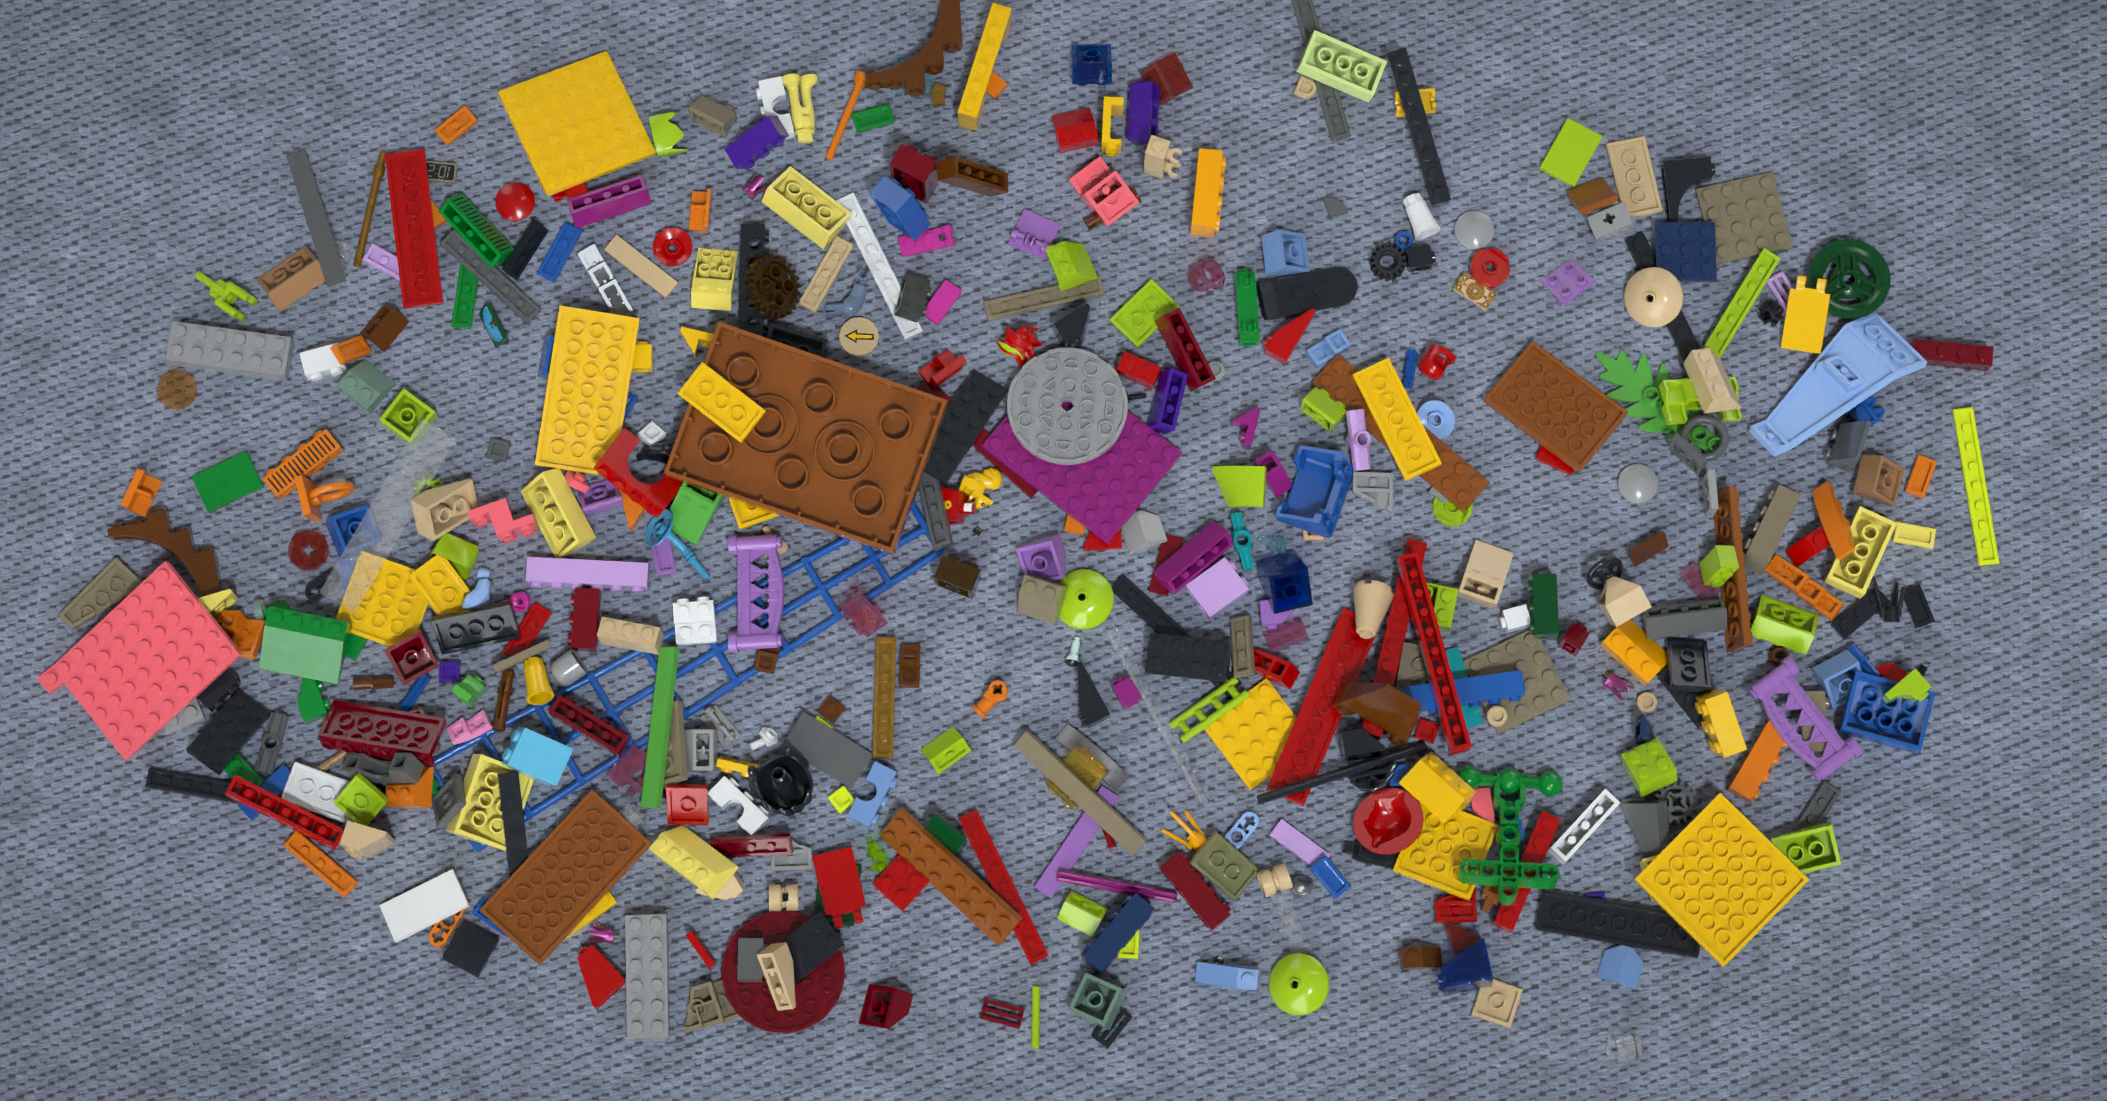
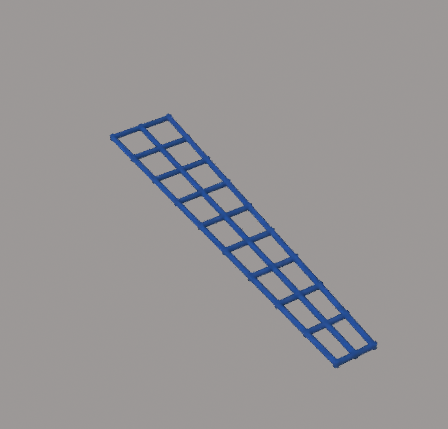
M915 501L913 502L911 512L920 527L901 537L897 549L924 533L931 543L926 519ZM841 537L782 569L784 578L804 567L816 586L815 589L784 606L782 617L820 594L833 616L791 643H788L785 636H783V646H781L778 660L939 556H942L944 548L934 550L891 578L880 561L881 558L889 553L880 550L875 553L872 547L861 544L868 557L823 583L811 563L851 541ZM873 564L884 583L840 611L828 590ZM769 577L754 585L764 589L769 586L767 582ZM737 594L714 606L715 615L738 603ZM761 597L754 600L756 606L763 610L767 609ZM767 613L762 614L764 619L755 625L762 629L768 626L769 614ZM675 628L664 633L663 643L675 637ZM778 628V634H782V635H783V633H782V631L780 630V628ZM728 640L720 645L718 643H708L711 647L710 651L677 670L676 679L716 656L731 680L688 709L683 705L684 720L760 672L754 670L755 666L737 676L723 653L729 649ZM632 650L594 672L588 673L573 684L554 693L555 696L550 702L542 705H531L506 719L505 728L536 712L552 740L566 745L580 737L581 734L574 730L560 738L543 708L555 702L559 695L564 697L590 683L606 709V712L597 718L603 717L606 720L611 718L616 728L619 727L626 731L630 739L628 747L620 758L613 756L585 775H582L572 756H570L567 766L576 781L532 809L526 801L523 810L524 823L648 744L649 734L634 742L618 714L653 694L655 683L613 707L597 678L642 654L645 655L656 674L658 661L653 654ZM675 691L673 701H681ZM490 729L484 734L434 758L435 763L433 766L425 765V767H434L433 777L439 785L438 789L445 783L435 766L481 741L491 758L502 762L503 760L489 738L498 732ZM469 840L475 852H481L484 848L488 847V845Z

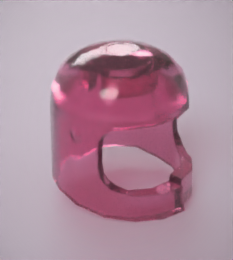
M1208 259L1194 265L1189 270L1188 282L1191 288L1198 292H1205L1210 288L1216 290L1224 285L1225 275L1215 260ZM1204 271L1210 274L1211 282L1206 277ZM1199 279L1202 280L1200 285L1198 284Z

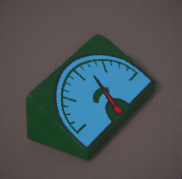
M486 304L479 312V316L494 346L497 348L508 343L509 339L491 304Z

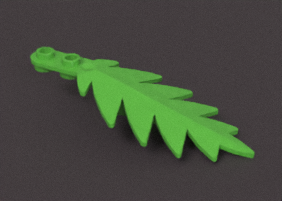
M1623 350L1620 351L1617 360L1605 354L1596 353L1597 359L1607 370L1600 374L1599 378L1610 384L1622 386L1607 394V396L1616 401L1637 402L1625 409L1628 411L1627 417L1653 418L1640 425V430L1656 433L1673 432L1668 436L1670 441L1676 433L1681 435L1685 424L1667 425L1662 411L1664 402L1659 385L1663 380H1669L1665 364H1661L1653 385L1651 369L1645 354L1641 355L1634 373L1633 367ZM1698 409L1692 410L1690 415L1689 410H1685L1688 418L1687 422L1698 416ZM1700 424L1691 429L1688 437L1689 441L1695 443L1706 453L1715 451L1713 447L1719 446L1721 438ZM1698 435H1702L1704 438L1697 439L1696 437Z

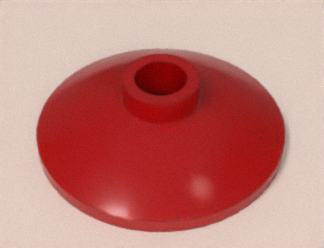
M664 229L654 239V256L665 266H680L692 254L693 245L691 238L681 229ZM671 246L677 247L675 252H671L669 249Z

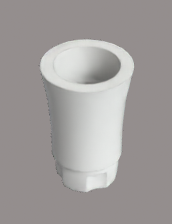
M1420 193L1411 194L1403 200L1406 213L1413 228L1415 240L1428 238L1440 231V226L1434 219Z

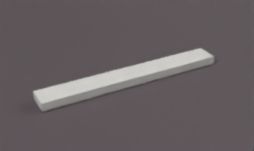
M854 192L836 200L852 213L846 224L904 340L922 333L923 330L919 322L916 323L894 316L901 286Z

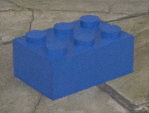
M884 176L869 192L887 222L916 242L931 225L927 219L928 214L920 208L922 206L921 203L914 198L916 195L909 188L903 189L896 179L890 180Z

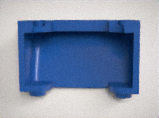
M1300 445L1298 452L1294 454L1293 458L1294 464H1296L1298 469L1288 501L1281 502L1276 506L1275 517L1279 522L1321 537L1331 538L1353 478V466L1344 452Z

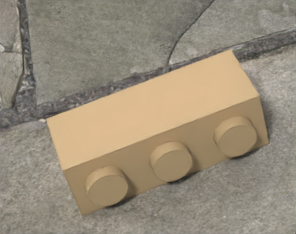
M602 617L597 637L602 645L659 655V647H662L664 634L660 627Z

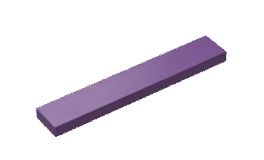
M1103 786L1097 793L1112 808L1119 799V796ZM1086 812L1083 813L1034 887L1050 899H1052L1062 882L1056 880L1057 872L1059 870L1070 872L1100 827Z

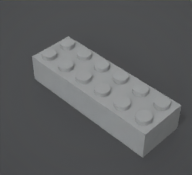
M172 321L165 360L172 366L288 381L295 343L291 337Z
M667 914L625 915L628 1041L670 1040Z

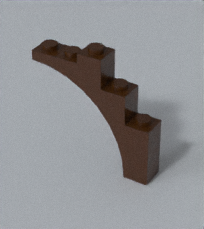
M940 0L936 28L930 40L921 51L910 60L894 68L880 72L865 73L864 89L879 90L881 88H889L891 90H899L904 88V95L911 97L924 95L926 88L925 73L929 75L943 73V51L947 53L961 51L960 0Z
M162 508L151 510V513L146 514L147 522L136 520L131 525L115 524L112 526L113 528L107 529L108 537L111 540H141L159 545L172 552L190 570L197 584L200 597L223 591L217 553L211 548H201L198 550L199 552H196L193 533L187 530V528H179L172 533L170 515L166 510Z

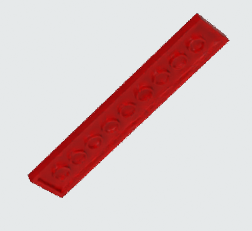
M1346 608L1342 609L1266 791L1296 783L1318 774L1342 717V714L1338 713L1332 704L1342 684L1357 681L1375 639V636L1370 639H1364L1357 634L1355 612ZM1311 788L1283 798L1303 807Z

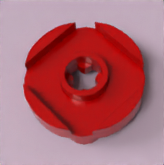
M1496 248L1481 249L1473 256L1469 273L1478 284L1494 289L1496 286L1503 284L1510 274L1508 257ZM1492 264L1495 271H1488L1485 265L1489 266Z

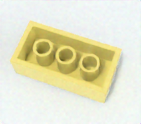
M1860 506L1850 523L1855 551L1841 560H1838L1835 556L1824 583L1861 599L1867 591L1897 523Z

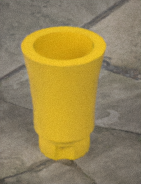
M530 657L525 660L524 676L527 703L542 705L550 702L555 695L542 658Z

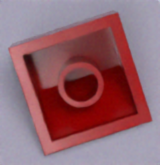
M1090 107L1051 116L1060 154L1098 145L1099 138Z

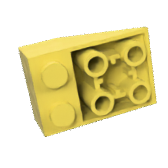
M698 248L691 288V308L731 311L738 251Z

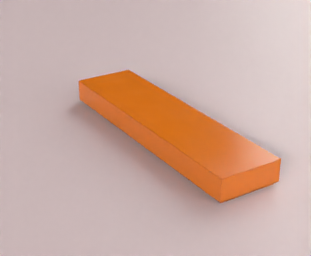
M295 831L283 845L344 898L358 884L353 877L301 833Z

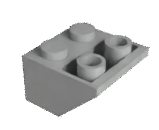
M684 730L687 771L717 772L718 731Z

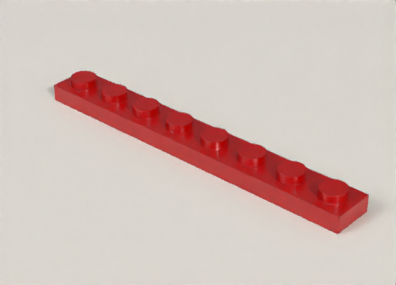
M977 809L958 818L993 891L1022 917L1013 931L1030 966L1049 957Z

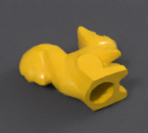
M996 468L984 469L983 473L973 472L967 475L964 474L957 491L968 495L967 502L975 499L976 509H982L987 505L993 504V500L983 495L985 489H998L1002 484V474Z

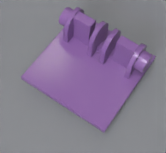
M1024 209L1015 230L1013 229L1008 244L1044 260L1046 257L1045 248L1052 245L1060 224Z
M1572 258L1540 280L1558 299L1557 303L1560 307H1566L1572 299H1577V295L1581 296L1584 291L1591 289V285L1595 283Z

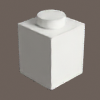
M1526 604L1503 610L1501 617H1499L1501 628H1505L1506 633L1530 627L1531 619Z

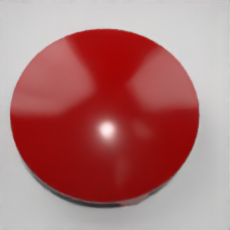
M507 184L496 195V209L503 218L512 222H518L527 218L532 213L535 207L534 194L524 184Z

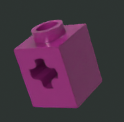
M1121 677L1114 682L1112 691L1123 710L1142 701V697L1130 677L1126 679Z

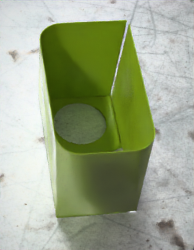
M446 533L439 539L430 554V558L434 555L446 558L458 575L466 580L478 559L479 546Z

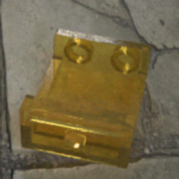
M1081 744L1074 747L1069 753L1068 758L1063 762L1093 790L1097 788L1110 772ZM1050 779L1045 782L1048 790L1052 794L1058 795L1066 807L1074 810L1079 808Z

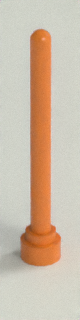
M857 70L854 75L855 86L827 151V160H832L861 89L864 87L865 72Z

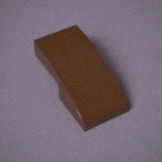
M781 646L779 648L759 649L754 670L774 674Z
M900 644L899 688L920 687L921 644Z

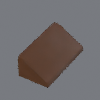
M1665 532L1657 533L1628 552V557L1635 567L1668 548Z

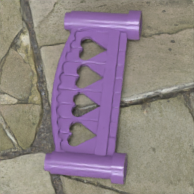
M732 534L728 536L729 554H737L738 632L728 634L730 653H739L740 650L779 648V646H783V636L778 634V628L784 605V578L777 550L783 546L782 536L777 534L741 537L738 534ZM764 554L769 556L767 561L769 567L767 570H762L751 564ZM763 574L769 575L767 580L769 587L766 590H762L752 584L753 581ZM768 594L769 599L767 602L769 607L763 610L751 603L761 595ZM764 613L769 614L767 620L769 627L767 629L758 627L752 621Z
M1787 656L1780 661L1781 664L1752 685L1748 693L1753 700L1760 699L1770 722L1783 741L1799 757L1813 767V771H1811L1812 776L1817 781L1824 780L1853 757H1859L1863 754V751L1852 737L1846 741L1842 740L1795 680L1794 676L1800 671L1795 662ZM1789 693L1783 709L1777 708L1776 702L1771 700L1773 694ZM1801 709L1797 724L1791 725L1789 719L1784 717V711ZM1814 726L1809 741L1802 740V735L1796 732L1797 727ZM1827 742L1822 757L1817 758L1814 755V751L1809 749L1810 743Z

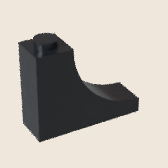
M1711 157L1663 161L1661 172L1668 222H1677L1679 218V204L1687 191L1700 183L1711 181L1713 175H1715V164L1711 163Z

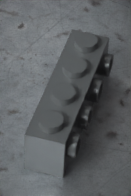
M1723 598L1656 606L1643 612V630L1647 639H1660L1661 637L1669 636L1678 637L1685 634L1696 635L1701 632H1719L1720 630L1727 629V608Z

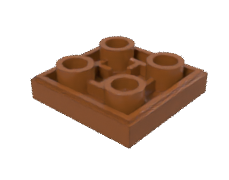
M1602 177L1566 191L1567 198L1581 214H1590L1595 209L1608 207L1618 201L1617 194Z

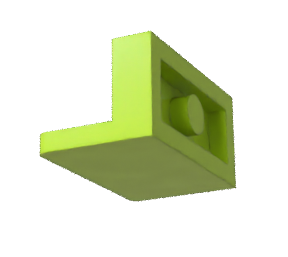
M951 727L924 746L921 752L929 760L937 774H940L971 752V749L960 733L954 727Z
M1071 890L1057 919L1093 937L1107 912V908Z

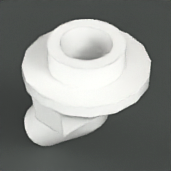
M763 727L759 732L761 738L750 743L749 746L752 751L764 745L771 747L778 741L777 733L772 728Z

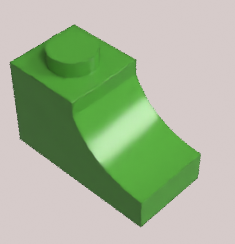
M468 674L462 682L455 684L451 691L456 698L470 708H473L486 691V687L483 685L485 682L476 675L471 677Z

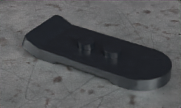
M1333 267L1276 279L1261 280L1256 284L1263 319L1277 320L1304 314L1312 308L1319 311L1346 306L1355 298L1358 284L1355 276L1349 270L1342 267Z

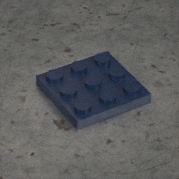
M1655 222V267L1668 270L1675 275L1679 282L1717 281L1715 222Z

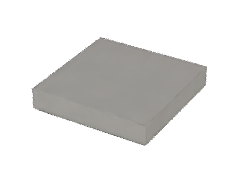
M1710 469L1702 478L1706 517H1713L1719 509L1715 469Z

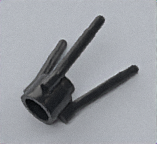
M1873 576L1872 582L1879 607V617H1884V622H1900L1906 587H1902L1898 602L1899 582H1895L1893 606H1886V610H1884L1876 577Z

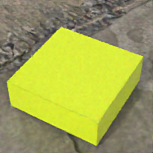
M844 785L827 797L840 814L852 806L855 801Z

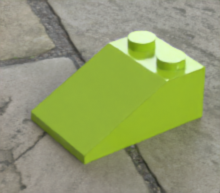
M1832 822L1810 826L1771 838L1773 845L1802 873L1842 865Z

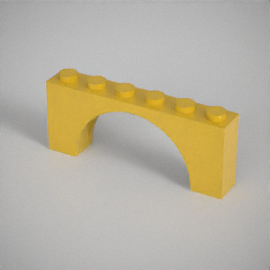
M992 3L958 109V126L975 131L978 130L993 67L1003 41L1007 40L1012 24V8Z

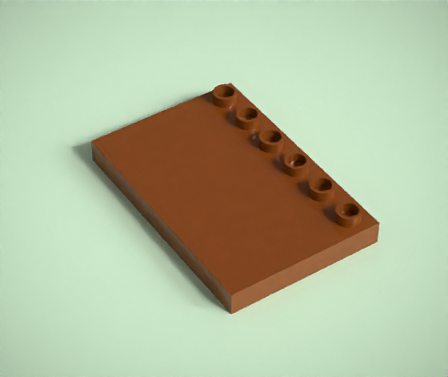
M718 322L704 363L766 410V413L744 441L740 443L689 403L664 474L675 480L895 555L946 413L948 401Z

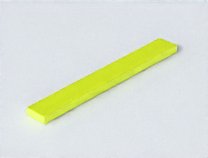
M1973 407L1953 409L1952 414L1978 566L1999 564Z

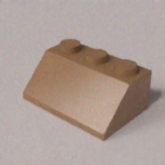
M306 245L256 279L279 311L289 308L297 299L306 296L310 290L325 282L319 261Z

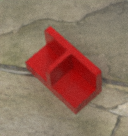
M947 350L940 356L938 354L935 355L932 362L919 370V375L934 390L960 372L967 361L962 355L956 359L951 351Z

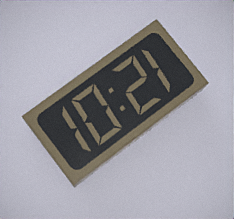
M426 161L429 182L456 184L457 163Z

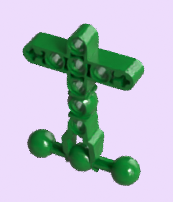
M1462 767L1457 772V775L1474 790L1479 785L1493 786L1492 804L1494 810L1498 811L1499 829L1496 832V841L1499 845L1498 852L1500 853L1498 861L1464 859L1461 861L1457 872L1459 882L1468 885L1498 886V900L1506 906L1512 905L1516 901L1518 888H1554L1560 875L1557 866L1553 864L1519 862L1518 846L1522 836L1518 828L1519 812L1524 808L1526 788L1539 789L1543 795L1549 797L1555 796L1563 787L1561 776L1554 771H1545L1539 777L1526 776L1525 772L1520 774L1511 768L1504 769L1500 773L1495 770L1493 774H1483L1475 767ZM1500 790L1506 794H1512L1519 790L1518 800L1515 803L1512 801L1505 802L1504 799L1500 798ZM1505 816H1510L1513 820H1507ZM1504 835H1511L1513 838L1508 839ZM1505 853H1509V854H1511L1513 857H1510V858H1509V857H1506L1504 854H1505ZM1484 871H1490L1492 874L1486 875ZM1504 872H1510L1513 876H1506ZM1529 873L1533 875V877L1529 878L1526 877L1524 874ZM1504 891H1510L1512 895H1506Z

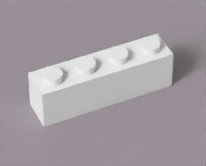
M1604 789L1548 852L1564 865L1620 804V801Z

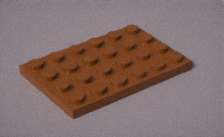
M1533 341L1483 401L1578 473L1584 469L1628 415L1627 410Z

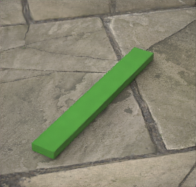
M659 647L641 799L642 808H661L680 649L678 647Z

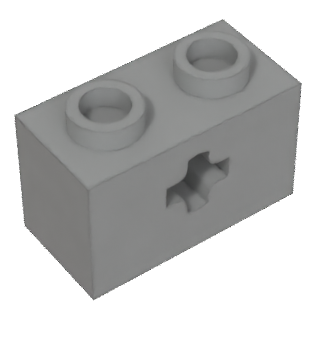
M1620 201L1612 203L1608 209L1603 211L1601 209L1595 210L1590 213L1591 216L1587 217L1597 242L1635 227L1625 203H1620ZM1610 216H1611V218L1613 219V220H1612V221H1613L1612 224H1609V223L1607 222V221H1608L1607 218L1610 217Z

